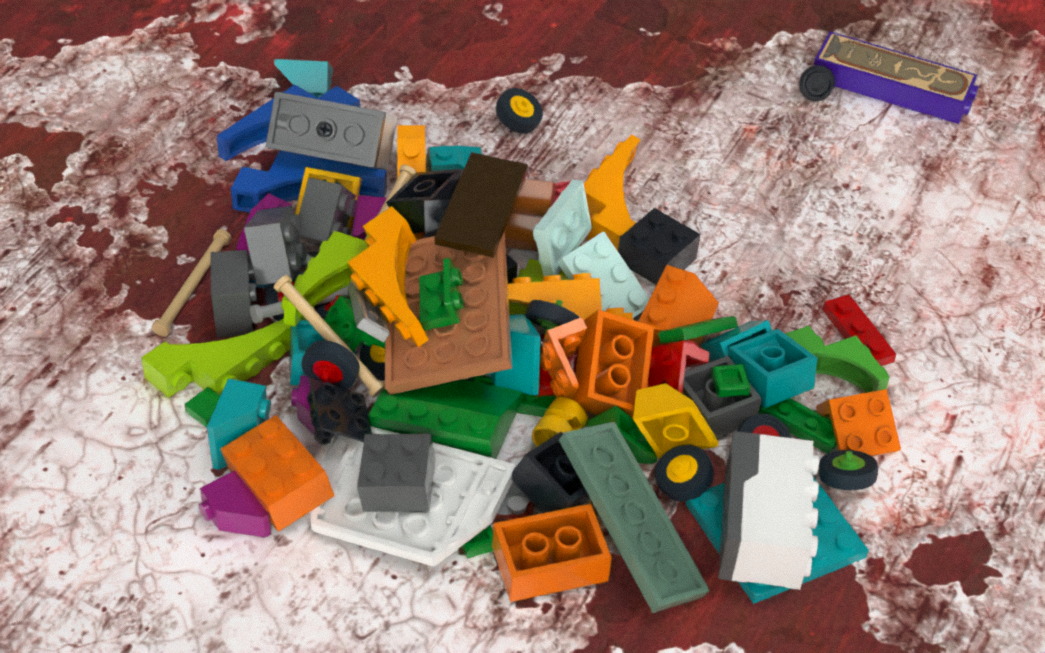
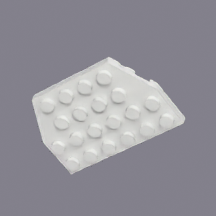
M371 426L372 434H399ZM336 434L329 444L322 446L315 457V460L326 471L335 496L311 511L310 524L312 531L435 567L493 522L513 482L512 472L516 468V464L433 443L435 468L429 512H363L357 483L364 442Z

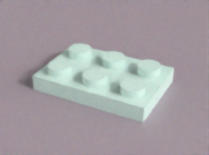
M572 179L534 228L533 237L537 244L539 264L542 266L544 276L558 275L562 269L557 261L577 249L592 229L582 180Z
M604 231L557 261L569 280H573L574 274L591 273V278L600 279L602 311H606L608 308L623 307L624 313L632 312L634 318L644 311L650 299Z

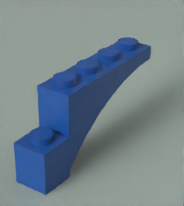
M293 85L282 92L360 107V99L338 86H335L319 98L297 85ZM274 98L216 135L220 158L228 161L241 152L266 142Z
M280 150L269 172L242 167L231 187L233 209L250 213L251 209L268 193L286 202L298 200L305 167L360 177L362 181L359 195L385 197L387 193V170Z

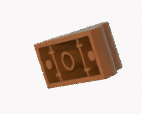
M525 179L505 228L506 248L538 252L533 231L536 224L541 221L548 209L555 203L557 186L553 182Z

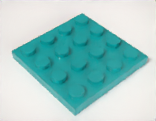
M724 483L709 488L700 497L690 499L685 504L719 554ZM819 483L817 500L813 502V508L818 509V520L816 529H812V536L818 537L816 556L812 557L810 576H804L802 584L865 559L869 551ZM739 582L753 604L791 589L784 586Z

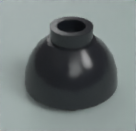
M821 65L808 67L803 71L799 79L801 93L811 101L826 99L831 95L835 87L833 73L830 69Z

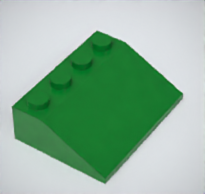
M464 379L391 395L388 394L385 388L380 392L368 417L370 426L399 434H431L433 443L496 459L522 402L524 393L510 388Z

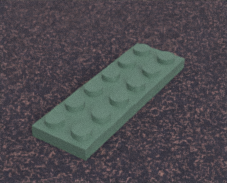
M615 421L564 432L559 438V442L652 613L703 598L710 590Z

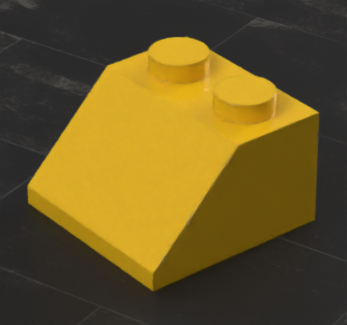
M667 384L636 390L633 420L659 459L668 450L680 445H694L702 450L718 447L719 441L693 400Z

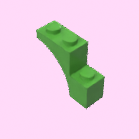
M810 326L785 333L817 357L816 373L844 379L856 385L865 393L887 388L890 376L886 369L876 361L869 348L863 345L856 335L825 346L822 338L816 335Z

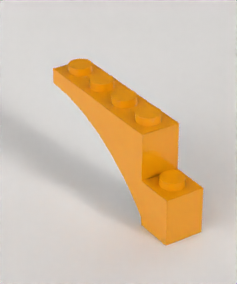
M397 125V179L400 175L399 169L403 164L412 167L416 172H426L425 125ZM413 233L415 239L417 240L416 233Z
M632 134L625 142L620 141L615 147L613 154H607L598 169L593 168L584 182L592 225L587 241L604 231L617 251L620 236L636 224V222L631 220L628 213L623 190L624 172L633 161L641 139Z
M391 206L362 226L368 236L365 239L368 248L347 262L353 272L349 277L359 291L362 289L366 290L364 294L374 307L380 306L379 310L388 323L393 321L396 323L395 328L405 341L410 338L417 347H420L428 341V338L419 320L410 310L405 288V273L411 244L416 239L407 220Z
M591 273L574 274L573 280H561V275L543 276L542 282H531V277L513 278V283L508 284L509 302L528 306L532 300H541L556 304L557 300H561L563 302L562 307L572 311L580 318L582 317L583 320L597 310H602L600 279L591 278ZM623 307L606 309V312L633 320L632 312L624 313Z

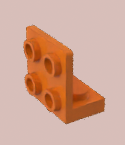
M582 317L547 330L540 347V365L544 371H549L552 378L550 382L551 388L556 398L565 397L572 400L579 387V383L567 358L577 352L576 349H578L587 330Z
M887 389L830 399L816 405L817 413L824 417L830 416L838 450H854L876 456L896 452L901 449Z

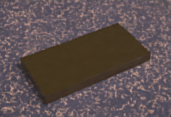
M471 152L434 237L435 245L494 258L527 176L528 164Z

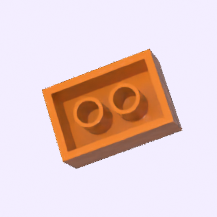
M597 310L583 320L587 330L579 345L575 372L579 387L572 400L581 405L586 412L599 415L617 406L633 418L636 390L647 388L654 326Z
M277 415L220 449L230 472L234 470L237 472L269 514V521L278 532L335 496L326 471Z
M591 504L493 523L492 549L510 602L603 583L609 580L612 557Z

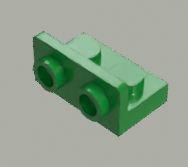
M450 257L443 259V271L419 276L420 324L424 331L460 323V309L464 308V303L459 286L463 285V278L459 267L454 268Z
M340 295L335 304L329 309L324 321L352 352L355 351L360 342L370 347L375 344L385 349V341L383 343L357 328L351 300Z

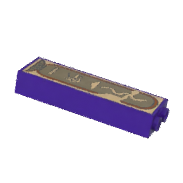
M831 31L814 61V65L825 66L831 70L835 78V87L957 124L960 123L963 114L968 116L979 86L975 85L977 74Z

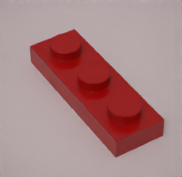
M850 294L824 302L822 310L844 339L856 335L863 345L869 348L872 356L881 366L895 361V351Z

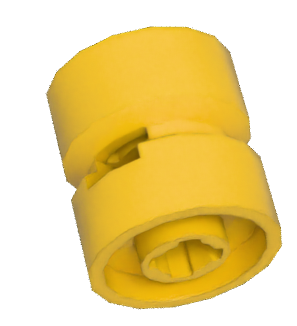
M565 397L555 398L544 413V416L532 430L531 438L533 443L538 447L559 432L564 434V432L584 428L588 421L587 413L574 400Z

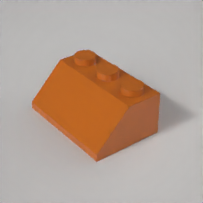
M666 265L638 322L654 326L652 347L675 343L660 344L658 333L663 330L713 319L719 302L695 273ZM705 335L684 341H693L700 348Z

